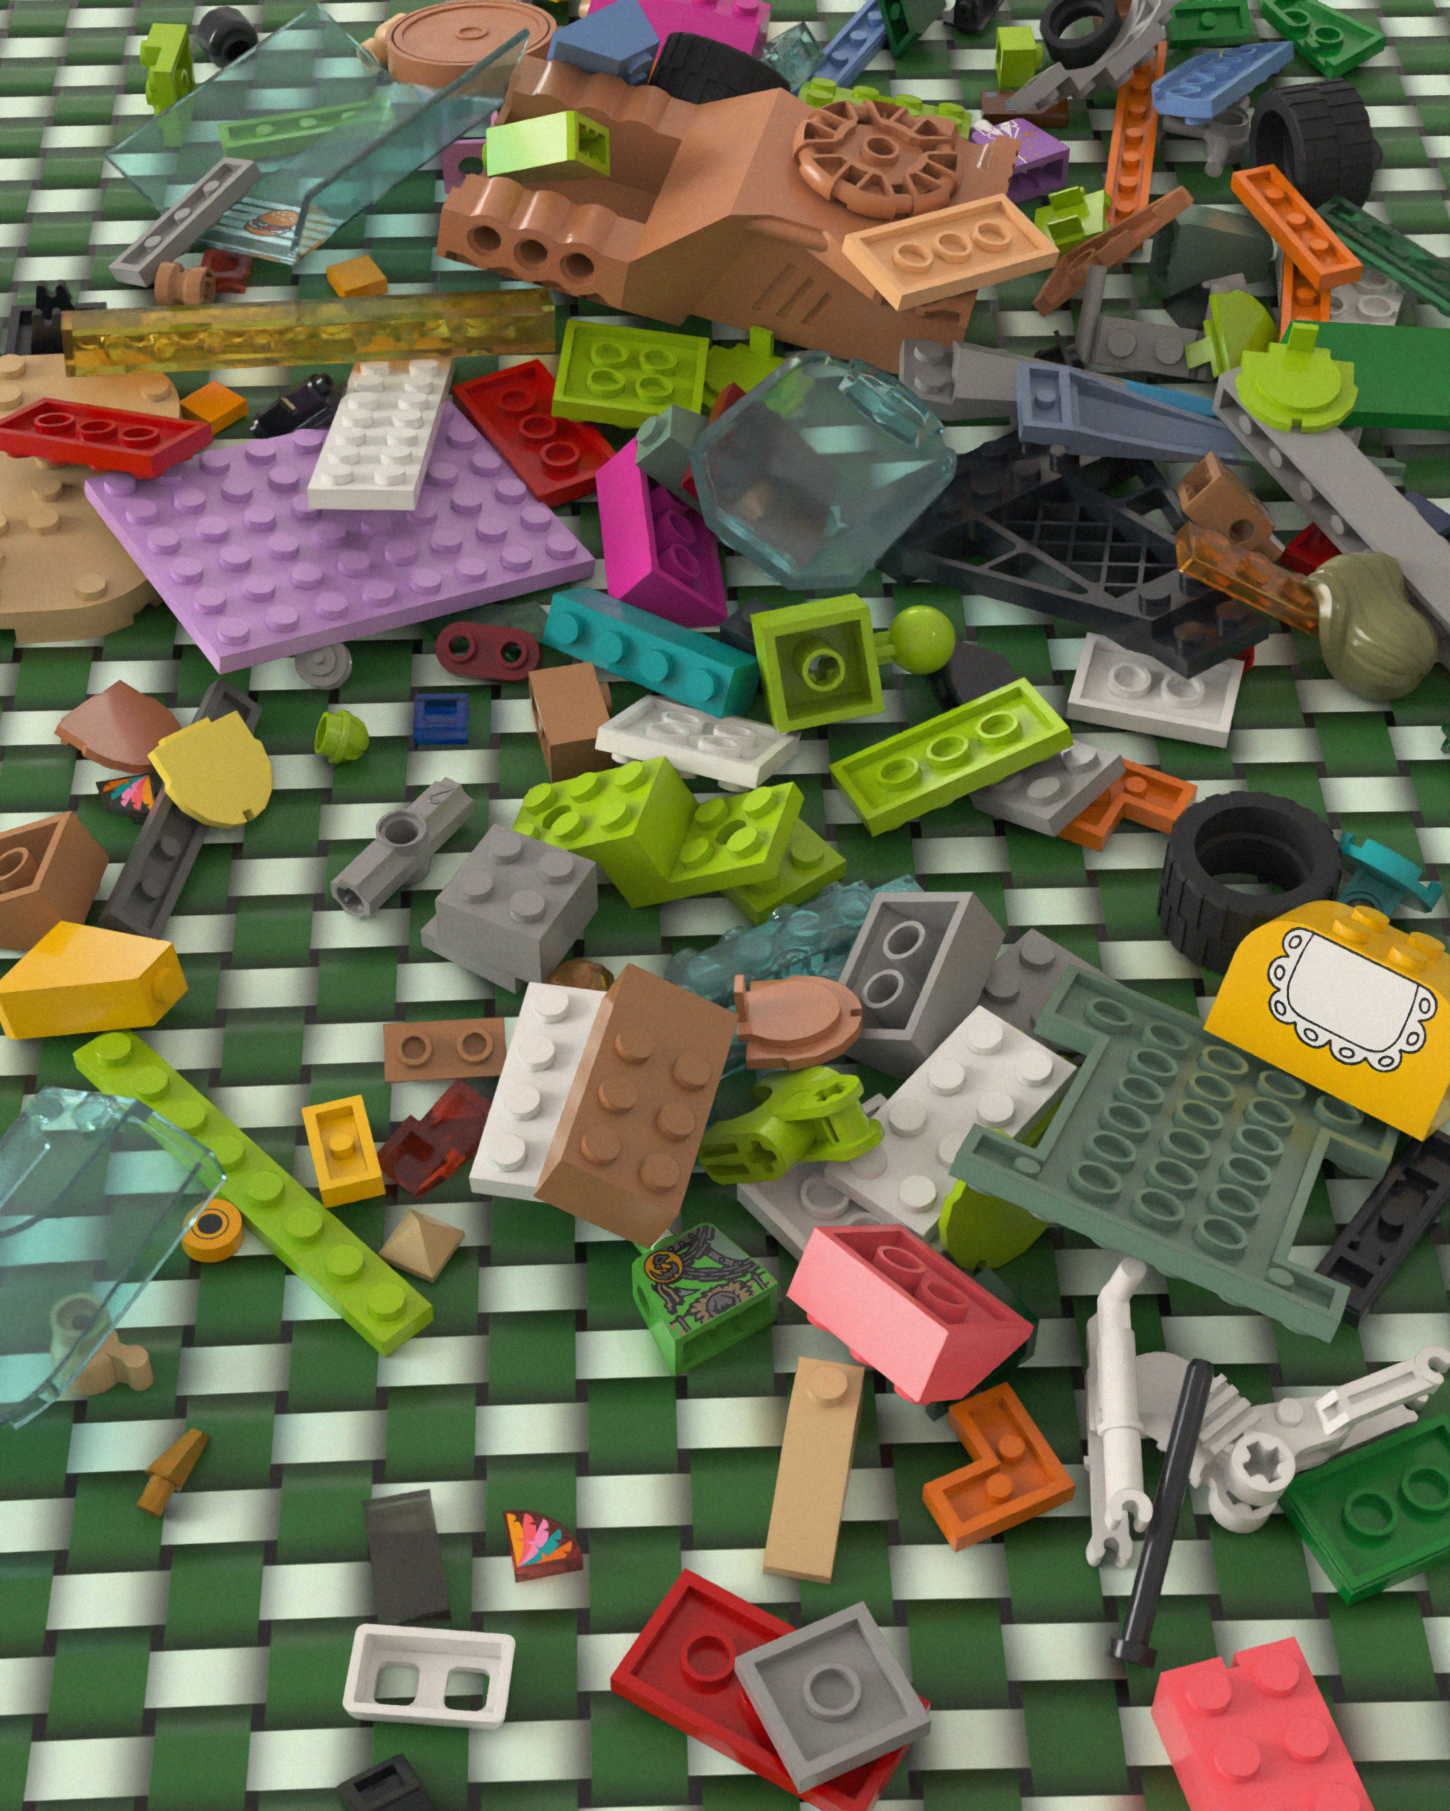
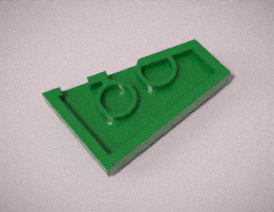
M1317 0L1263 1L1261 17L1287 41H1293L1294 47L1329 80L1336 79L1384 51L1387 35Z

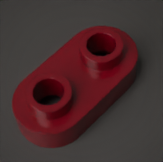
M456 622L448 625L441 631L435 645V652L439 663L449 673L461 678L522 684L529 681L528 672L540 670L543 662L542 649L537 640L530 633L519 628ZM462 639L468 640L470 643L468 652L463 656H455L453 653L455 643ZM511 646H519L522 650L521 657L516 662H506V650Z

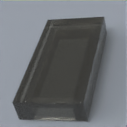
M430 1489L362 1501L381 1625L421 1627L452 1621Z

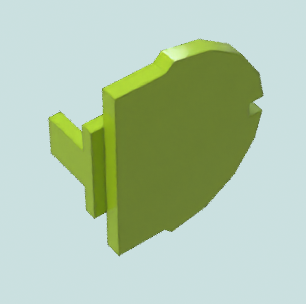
M1236 289L1229 293L1209 295L1213 319L1203 321L1206 338L1185 345L1184 350L1188 369L1193 370L1211 363L1213 378H1219L1220 374L1241 365L1243 350L1268 353L1269 343H1278L1279 334L1265 307L1251 294Z
M1293 322L1288 344L1270 342L1268 353L1243 350L1241 373L1237 375L1235 381L1238 397L1253 417L1271 428L1290 433L1291 426H1299L1300 434L1319 433L1338 426L1352 413L1359 390L1354 385V362L1332 360L1330 358V349L1314 347L1319 325Z
M753 324L750 327V346L738 343L733 349L728 350L714 345L708 351L701 410L711 415L720 392L734 382L744 392L754 397L771 416H775L793 404V397L805 385V377L785 370L788 366V360L774 355V331Z
M987 1128L1014 1140L1000 1128ZM957 1179L952 1192L944 1199L938 1222L941 1246L959 1266L973 1271L976 1266L982 1271L987 1267L990 1269L1001 1267L1021 1255L1045 1231L1049 1224L1035 1218L1027 1209L1002 1198L980 1194L959 1179Z

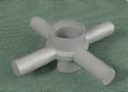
M1246 94L1240 97L1239 102L1232 103L1226 108L1225 112L1217 114L1212 118V122L1208 124L1186 125L1185 117L1165 115L1162 131L1205 139L1207 142L1205 154L1208 157L1205 172L1210 177H1218L1221 175L1225 164L1229 165L1240 162L1244 158L1246 147L1250 148L1249 124L1251 116L1247 111L1250 98Z

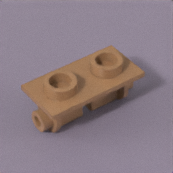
M504 1017L383 1024L385 1084L501 1076L507 1056Z

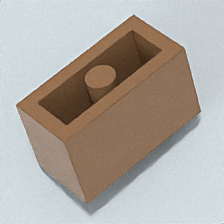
M592 661L529 671L531 713L551 783L577 778L587 772L597 773L616 768V761L611 758L612 753L595 749L598 728L610 720L608 714L612 713V700L607 681L598 683Z

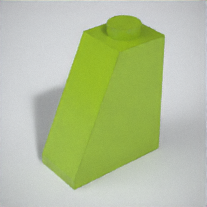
M575 110L486 129L487 143L482 148V162L489 178L496 176L506 177L522 184L610 177L609 129Z

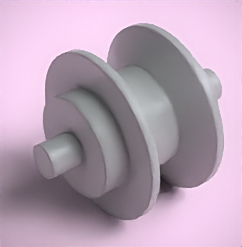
M337 643L296 654L295 667L301 679L312 687L320 690H332L344 684L349 678L352 670V657L348 648L343 643Z

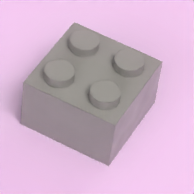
M494 823L435 899L439 947L526 982H546L598 910L597 862Z

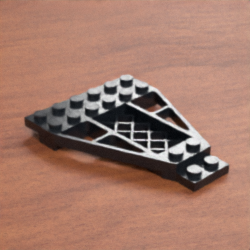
M1018 429L996 440L987 441L981 444L980 447L959 457L945 460L937 467L917 476L908 477L889 489L875 495L866 496L860 502L840 510L841 528L869 546L872 550V565L902 586L921 578L1085 624L1127 650L1152 656L1187 680L1269 638L1270 620L1233 598L1232 577L1194 521L1182 511L1179 499L1152 460L1067 454L1065 448L1061 445H1039L1032 442L1019 441ZM1137 475L1145 488L1120 499L1110 498L1102 493ZM1155 509H1160L1179 538L1142 516ZM977 552L990 562L977 567L959 562L958 560Z

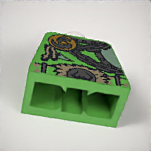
M700 1223L678 1236L668 1227L650 1249L633 1242L642 1254L632 1264L633 1297L662 1356L675 1377L777 1320L779 1283L768 1271L713 1224Z

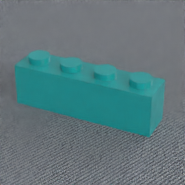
M587 586L553 594L541 643L585 662L592 661L594 666L719 719L751 710L760 678L756 656Z

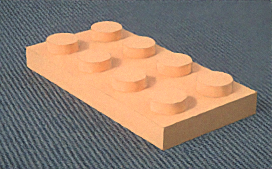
M1004 193L845 235L842 252L897 312L1053 268L1056 266L1060 250Z

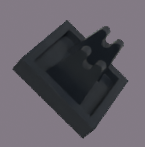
M62 279L57 280L56 291H49L47 283L39 280L36 287V305H12L4 355L15 354L25 356L99 352L106 349L109 325L107 302L74 303L67 284Z

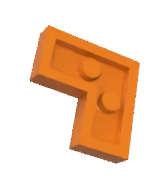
M1122 758L1126 772L1056 836L1101 852L1122 817L1170 834L1178 816H1182L1186 809L1195 803L1198 786Z
M1004 1382L949 1406L948 1422L972 1458L973 1463L924 1484L922 1500L955 1553L1073 1500L1076 1485L1008 1382Z

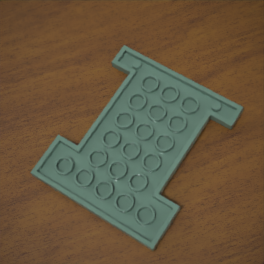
M1069 964L1040 1012L1033 1033L1048 1039L1050 1044L1059 1050L1070 1053L1078 1052L1087 1057L1037 1149L1035 1150L974 1123L957 1151L948 1175L967 1183L971 1189L980 1194L997 1196L1027 1209L1035 1218L1053 1224L1058 1223L1088 1236L1104 1249L1122 1251L1147 1262L1165 1276L1174 1279H1185L1217 1293L1221 1299L1231 1305L1248 1307L1276 1319L1294 1333L1314 1336L1331 1343L1340 1324L1351 1287L1287 1260L1323 1158L1335 1162L1341 1170L1350 1175L1367 1176L1381 1182L1391 1162L1400 1130L1204 1030L1205 1020L1073 964Z

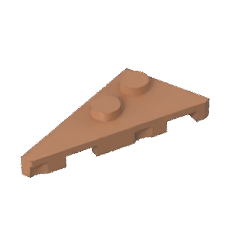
M1182 185L1066 252L1059 258L1032 304L1043 317L1047 316L1085 287L1089 265H1098L1110 269L1120 266L1131 256L1133 249L1191 206L1194 199Z

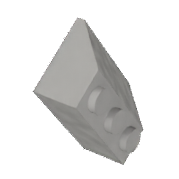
M974 892L876 893L838 980V983H842L858 996L863 1010V1028L859 1039L843 1055L895 1079H909L975 1010L1006 933Z

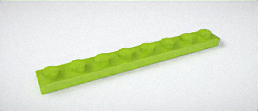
M131 1029L105 1031L73 1053L77 1070L214 1198L226 1200L236 1206L241 1214L243 1225L384 1358L434 1321L433 1305L328 1209H324V1206Z

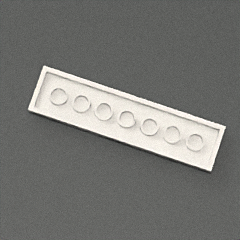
M374 343L368 345L366 349L360 348L347 382L346 395L339 403L307 488L308 509L415 510L456 369L455 350L443 349L441 345L434 343L419 344L414 349H395V346L390 343Z

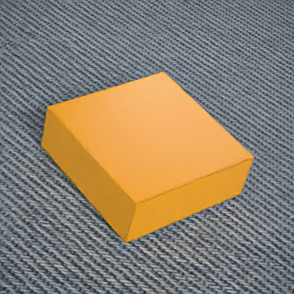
M369 255L326 267L327 281L345 305L388 292L387 278Z
M215 380L180 401L182 417L186 420L211 423L212 436L248 414L247 400Z

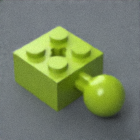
M855 593L750 615L768 720L779 734L885 712L878 665L894 662L906 672L917 675L930 674L941 669L950 660L956 643L955 631L948 617L938 609L925 605L904 609L892 620L888 631L873 633L869 606ZM823 655L825 658L818 661V669L812 671L809 668L811 661L815 657Z

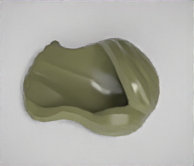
M1384 552L1341 554L1327 560L1316 568L1314 573L1301 580V584L1309 588L1318 601L1319 637L1322 658L1329 672L1336 680L1364 698L1383 702L1401 698L1418 687L1422 678L1430 672L1437 659V635L1427 618L1409 603L1405 595L1403 571L1396 558Z

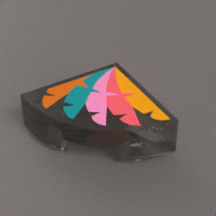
M151 773L96 782L100 802L106 811L131 818L132 824L144 825L156 799Z

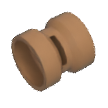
M162 262L156 274L154 290L155 300L160 308L174 310L182 305L190 310L213 305L216 280L214 271L210 267L194 266L191 269H184L180 263Z

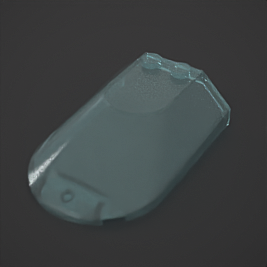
M827 350L803 351L788 358L704 429L688 453L705 526L716 533L726 546L739 551L757 565L767 578L780 583L789 591L858 586L942 495L954 478L957 469L955 450L946 447L940 436L945 430L944 425L917 394L895 377L868 362L852 357L848 364L832 360Z
M44 1086L38 1094L29 1100L23 1113L0 1139V1426L10 1422L15 1430L20 1428L50 1406L74 1382L227 1179L226 1172L211 1149L137 1098Z

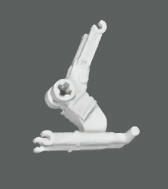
M1131 1255L1122 1259L1110 1281L1101 1290L1097 1298L1098 1312L1088 1320L1086 1325L1088 1369L1085 1374L1088 1456H1084L1083 1460L1084 1469L1089 1472L1092 1537L1086 1548V1558L1093 1567L1100 1564L1106 1552L1104 1547L1113 1549L1115 1552V1565L1118 1568H1124L1133 1553V1542L1129 1536L1128 1511L1134 1516L1133 1524L1137 1532H1144L1152 1518L1153 1507L1150 1499L1144 1494L1141 1439H1145L1146 1435L1158 1441L1156 1447L1161 1452L1163 1450L1166 1452L1186 1368L1190 1363L1184 1358L1168 1352H1150L1136 1356L1135 1332L1131 1329L1129 1300L1145 1276L1147 1267L1144 1261ZM1426 1346L1413 1358L1337 1387L1327 1394L1298 1399L1284 1398L1280 1402L1250 1407L1251 1403L1245 1397L1241 1398L1238 1395L1239 1391L1233 1384L1229 1386L1226 1383L1227 1378L1222 1373L1216 1378L1213 1376L1189 1475L1191 1485L1197 1489L1201 1484L1205 1483L1211 1488L1208 1496L1210 1512L1214 1519L1227 1530L1236 1533H1250L1259 1529L1265 1524L1277 1504V1500L1283 1495L1295 1473L1320 1466L1414 1425L1418 1419L1415 1411L1422 1409L1428 1400V1394L1436 1393L1444 1381L1440 1373H1446L1450 1368V1352L1440 1346ZM1430 1367L1434 1368L1438 1372H1434L1430 1369ZM1404 1405H1408L1413 1410L1407 1409ZM1230 1492L1242 1502L1233 1505L1228 1497Z

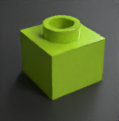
M1031 26L998 27L994 65L1000 88L1023 87L1034 77L1035 70L1042 68V44L1035 43Z

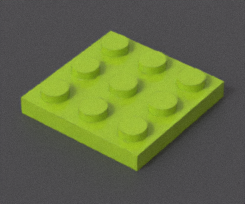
M567 319L552 400L551 416L566 418L573 422L591 421L631 429L635 427L640 428L649 417H658L672 404L701 414L709 338Z

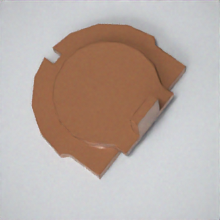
M119 680L101 694L93 695L64 716L60 724L57 725L54 734L61 738L60 742L65 746L73 745L82 751L84 757L106 768L137 774L157 772L147 755L159 746L158 741L182 728L173 713L154 697L143 695L122 680Z
M744 974L735 975L734 1000L736 1014L740 1015L737 1025L738 1042H747V1070L786 1068L792 1071L818 1066L842 1055L859 1039L863 1028L862 1006L858 996L842 983L820 976L791 975L787 979L751 981L750 991L746 992Z

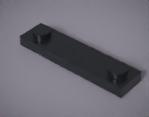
M1436 1130L1423 1142L1412 1137L1384 1175L1382 1181L1378 1183L1314 1270L1316 1273L1351 1287L1341 1321L1355 1329H1358L1450 1200V1136L1446 1133Z

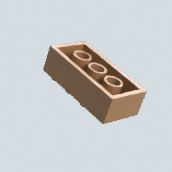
M628 962L600 1002L533 1197L644 1248L650 1249L679 1215L740 1015Z

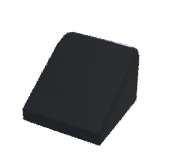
M398 1754L336 1786L347 1811H434L427 1788L403 1754Z

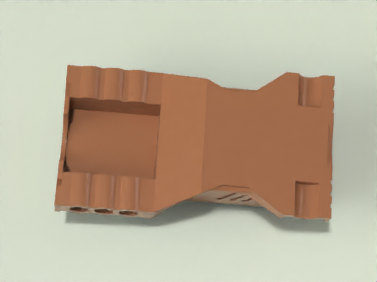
M522 54L512 72L505 102L493 127L575 110L609 129L610 177L520 184L506 177L496 176L489 178L487 177V171L483 167L481 176L472 173L470 175L467 174L460 188L453 187L441 210L437 256L679 327L690 314L746 331H750V327L754 324L774 331V339L899 375V352L904 337L919 341L932 340L948 347L952 346L953 340L963 341L978 293V289L898 312L847 258L842 252L845 235L907 219L906 215L895 214L894 218L890 220L857 214L847 210V204L838 199L832 202L828 201L806 183L799 172L800 166L795 163L793 158V138L800 123L808 120L809 115L817 109H814L782 87L697 105L673 98L666 91L656 86L641 85L635 87L628 85L622 78L602 72L591 74L568 62L546 61ZM935 115L915 117L919 120L925 117L940 127L954 142L955 151L962 158V184L957 194L950 198L949 203L941 209L1001 193L1007 195L1022 144L1021 140L999 134L990 143L973 144L959 134L955 121Z

